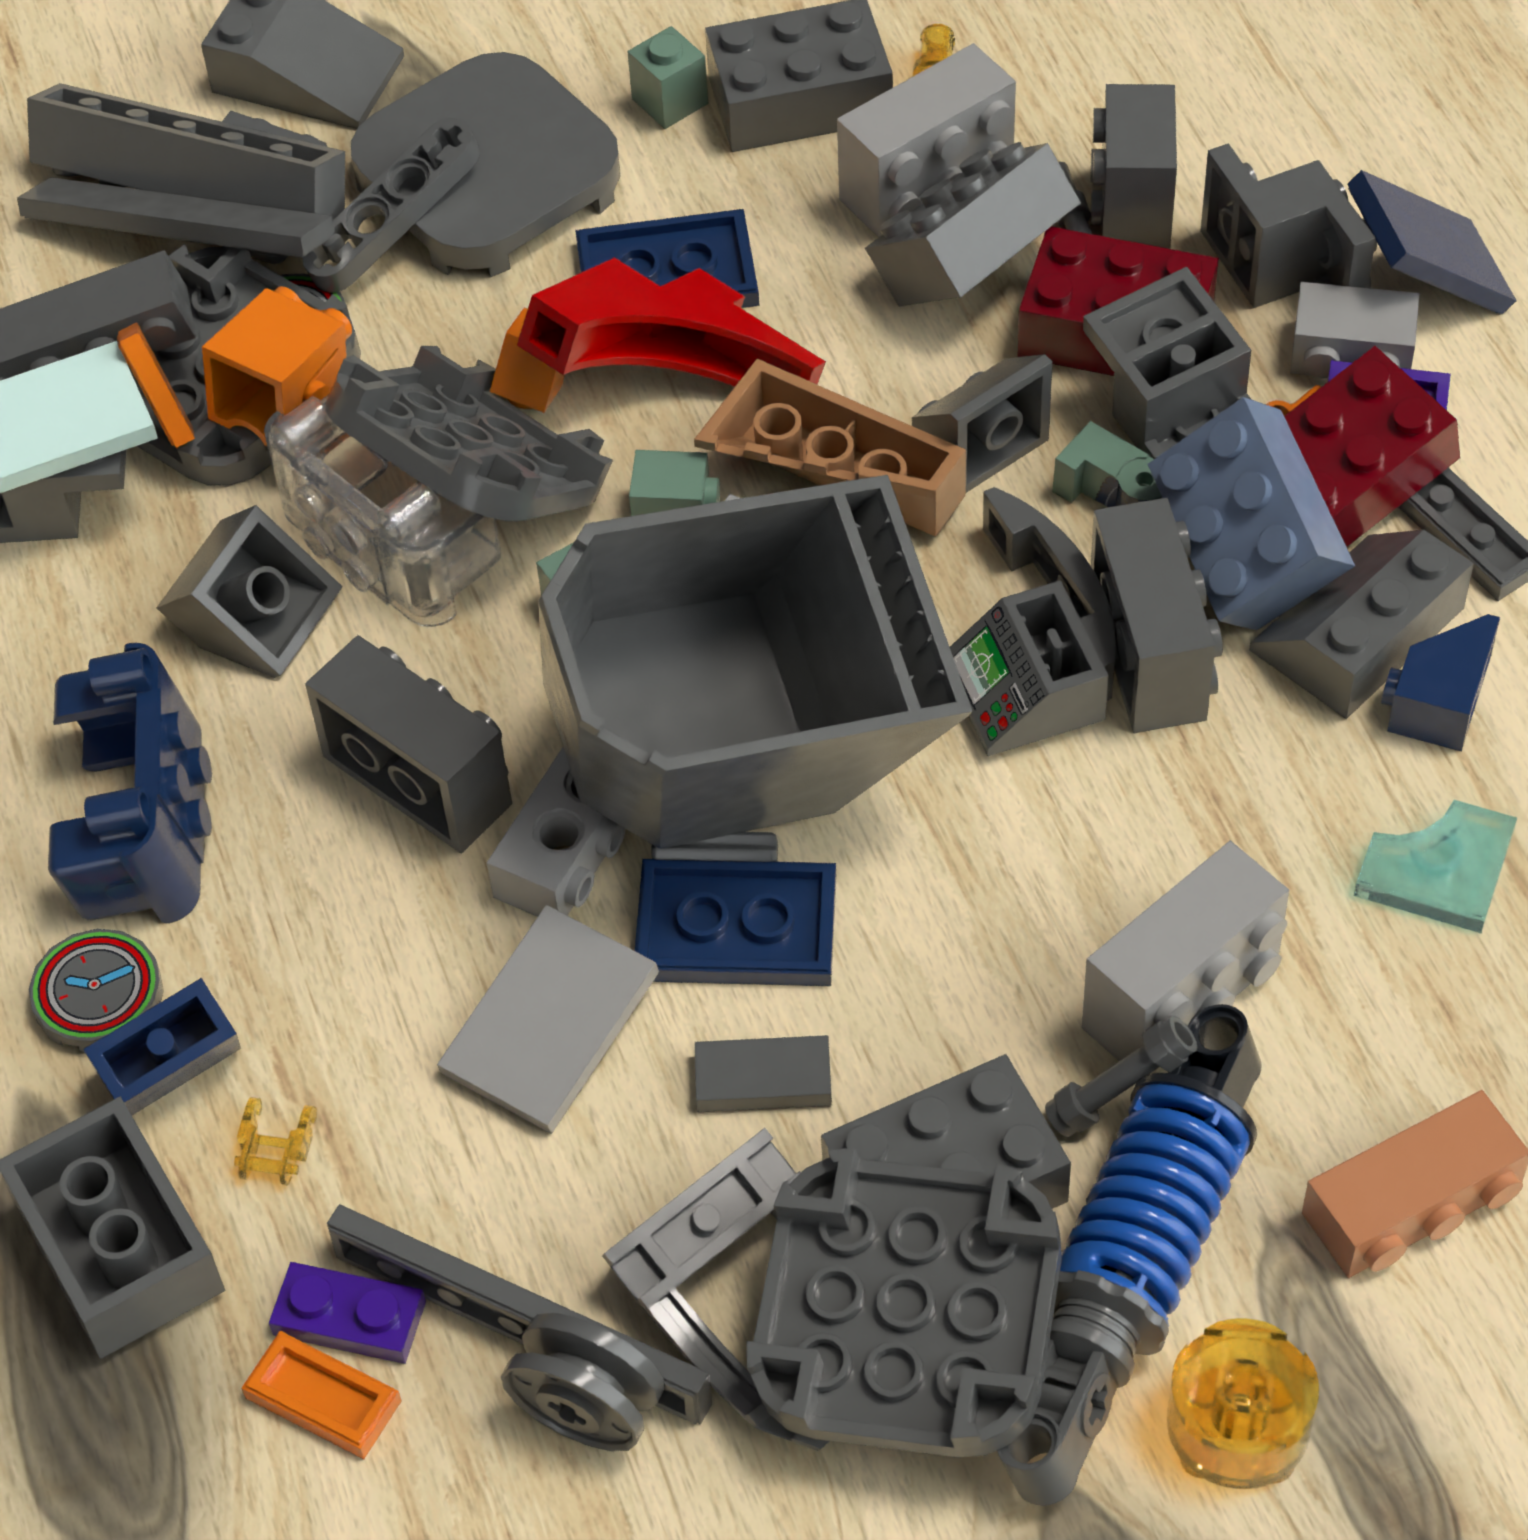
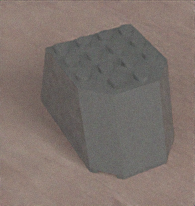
M888 475L586 523L538 601L543 685L580 801L659 849L834 814L973 712Z

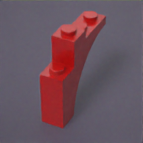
M615 257L533 294L517 342V346L562 375L596 366L642 365L688 372L734 387L756 359L817 385L826 363L820 357L743 310L742 305L745 296L701 268L659 286Z

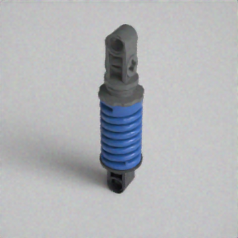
M1218 1004L1199 1011L1188 1024L1197 1042V1050L1188 1056V1061L1172 1072L1149 1074L1136 1082L1130 1097L1129 1116L1124 1118L1117 1132V1139L1113 1141L1106 1156L1107 1161L1103 1163L1096 1177L1097 1183L1092 1186L1086 1198V1205L1082 1207L1076 1220V1227L1072 1229L1065 1243L1066 1249L1061 1252L1062 1262L1041 1397L1029 1426L1012 1444L997 1450L1019 1495L1031 1504L1040 1506L1055 1504L1072 1492L1093 1441L1107 1421L1112 1399L1117 1388L1125 1386L1131 1378L1135 1369L1134 1355H1153L1162 1350L1169 1333V1318L1167 1315L1173 1313L1178 1307L1181 1300L1179 1290L1186 1287L1192 1276L1191 1267L1195 1266L1202 1253L1200 1245L1204 1244L1212 1231L1210 1223L1214 1222L1220 1213V1201L1224 1200L1231 1188L1230 1180L1235 1177L1244 1157L1251 1152L1255 1144L1257 1129L1254 1121L1243 1107L1255 1081L1261 1073L1262 1064L1247 1019L1236 1007ZM1047 1453L1041 1460L1028 1463L1033 1457Z

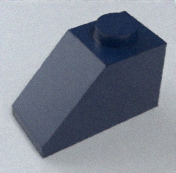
M1487 614L1410 646L1403 669L1391 667L1384 687L1381 704L1392 707L1387 732L1462 752L1492 656L1500 617Z

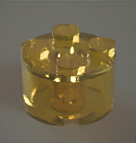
M1247 1318L1218 1321L1205 1328L1204 1334L1193 1340L1188 1346L1186 1344L1177 1355L1172 1371L1167 1406V1429L1171 1443L1179 1456L1180 1464L1193 1477L1205 1479L1227 1488H1259L1271 1483H1281L1288 1479L1305 1454L1319 1399L1318 1376L1314 1364L1304 1351L1303 1356L1287 1340L1288 1334L1276 1326L1264 1321ZM1236 1402L1246 1403V1406L1236 1404Z

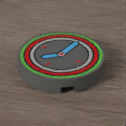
M98 928L72 934L51 947L35 966L29 986L33 1014L49 1039L62 1046V1042L70 1046H77L79 1051L85 1052L83 1049L157 1005L158 1001L160 1003L164 993L157 960L143 941L123 931Z

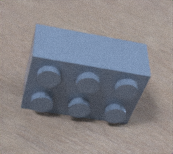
M1242 397L1147 464L1162 498L1168 497L1175 522L1183 520L1187 526L1191 547L1190 559L1195 570L1200 569L1203 575L1206 594L1220 622L1259 630L1355 567L1280 409Z

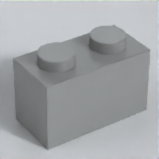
M1301 282L1290 374L1327 378L1329 377L1331 360L1353 363L1373 346L1378 347L1400 368L1411 369L1416 342L1420 293Z

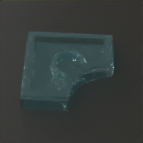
M1453 800L1443 818L1424 830L1402 835L1374 832L1356 882L1354 896L1482 933L1514 833L1517 817Z

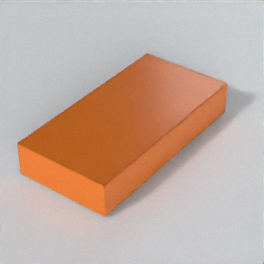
M136 322L118 331V347L171 445H175L177 448L195 439L193 426L138 323Z
M279 1331L241 1388L245 1398L362 1459H365L402 1402L398 1390L282 1331Z

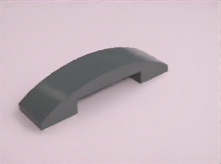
M996 487L983 491V531L1011 572L1034 563L1047 584L1061 580L1109 675L1107 701L1112 699L1116 651L1115 627L1108 600L1097 575L1071 539L1041 512L1012 494Z

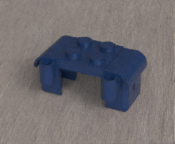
M127 643L124 645V652L92 658L89 660L88 670L62 675L55 682L53 724L78 722L83 730L82 767L87 771L97 772L135 764L134 788L88 796L84 802L85 817L52 824L49 828L48 871L83 919L95 920L153 909L161 922L173 923L187 916L194 909L200 897L201 863H204V837L210 836L212 831L210 811L204 800V784L211 783L212 767L208 752L202 746L200 724L156 652L150 646L143 643Z

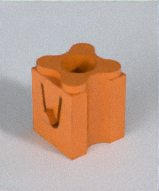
M280 286L274 291L265 288L202 346L208 419L229 429L233 426L246 427L253 431L264 445L287 455L328 415L325 411L326 401L343 359L347 358L346 340L352 335V325L349 319L341 311L334 308L317 310L308 306L294 291L287 287Z

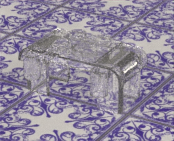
M329 394L321 400L311 396L286 416L279 411L275 412L268 419L264 433L285 517L302 532V537L309 549L320 559L324 560L329 557L340 566L347 579L356 589L361 592L369 590L386 605L391 604L417 625L435 627L446 624L454 619L457 614L454 597L498 563L501 558L496 519L464 509L440 496L419 481L381 509L360 491L386 471L389 461L348 435L331 421L325 411Z

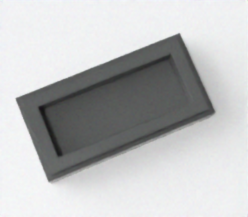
M829 1036L695 1042L697 1112L831 1106Z

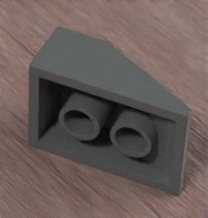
M229 0L201 43L212 93L355 129L367 119L404 57V50L401 46L325 0Z

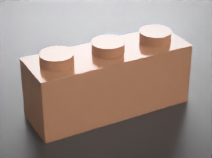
M1480 1090L1307 1182L1302 1215L1347 1278L1369 1267L1374 1272L1381 1271L1398 1261L1404 1255L1408 1246L1427 1236L1431 1240L1441 1239L1457 1229L1464 1221L1466 1215L1485 1205L1489 1209L1499 1208L1516 1197L1523 1188L1522 1182L1528 1166V1148L1486 1093Z

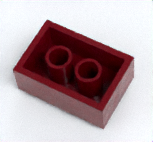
M1051 226L1045 231L1019 308L1017 357L1045 354L1054 365L1114 376V371L1084 333V316L1185 267H1188L1212 300L1215 301L1219 258Z
M1373 346L1284 416L1346 547L1460 459L1457 419L1376 346Z

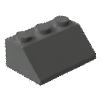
M1425 530L1368 535L1349 552L1355 567L1281 614L1250 643L1249 650L1347 719L1386 683L1391 667L1400 669L1404 666L1411 645L1437 635L1465 607L1474 563Z

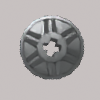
M537 1314L529 1322L522 1335L524 1349L527 1353L515 1354L509 1360L501 1375L503 1389L520 1408L535 1420L565 1437L590 1447L611 1452L629 1451L637 1444L645 1429L643 1416L639 1411H649L658 1403L665 1389L662 1374L653 1362L632 1344L605 1328L578 1317L564 1314Z

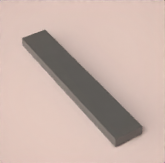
M52 177L17 197L20 216L29 219L302 258L335 235L331 215Z
M341 1204L337 1206L327 1222L335 1255L339 1260L389 1283L422 1289L426 1300L523 1344V1333L529 1322L537 1314L559 1313L578 1317L605 1328L624 1339L653 1362L663 1376L665 1387L655 1406L694 1424H702L712 1406L710 1375L704 1370Z

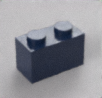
M200 978L83 1050L113 1100L121 1096L130 1114L134 1115L241 1049L234 1028L203 979Z

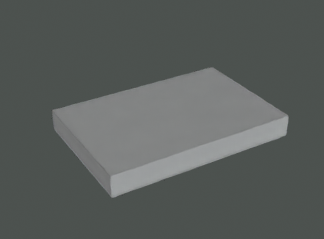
M545 905L437 1066L441 1074L552 1134L658 975L657 964L651 959Z

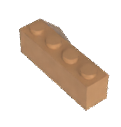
M756 359L694 438V446L697 448L753 459L780 467L818 485L888 475L905 524L935 537L966 494V449L759 359Z

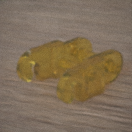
M250 1097L247 1101L237 1134L242 1152L241 1156H235L234 1166L239 1167L240 1179H248L251 1171L278 1174L281 1185L287 1186L291 1181L292 1175H298L299 1165H296V1161L306 1162L313 1138L311 1123L316 1122L317 1109L312 1105L304 1106L297 1130H291L288 1139L260 1135L258 1133L256 1115H261L262 1101L260 1098ZM259 1145L285 1148L282 1160L256 1157Z

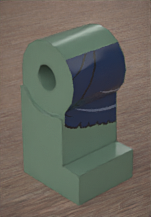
M1092 421L1055 458L1052 492L1071 503L1081 493L1106 507L1162 498L1147 465L1154 459L1149 457V454Z

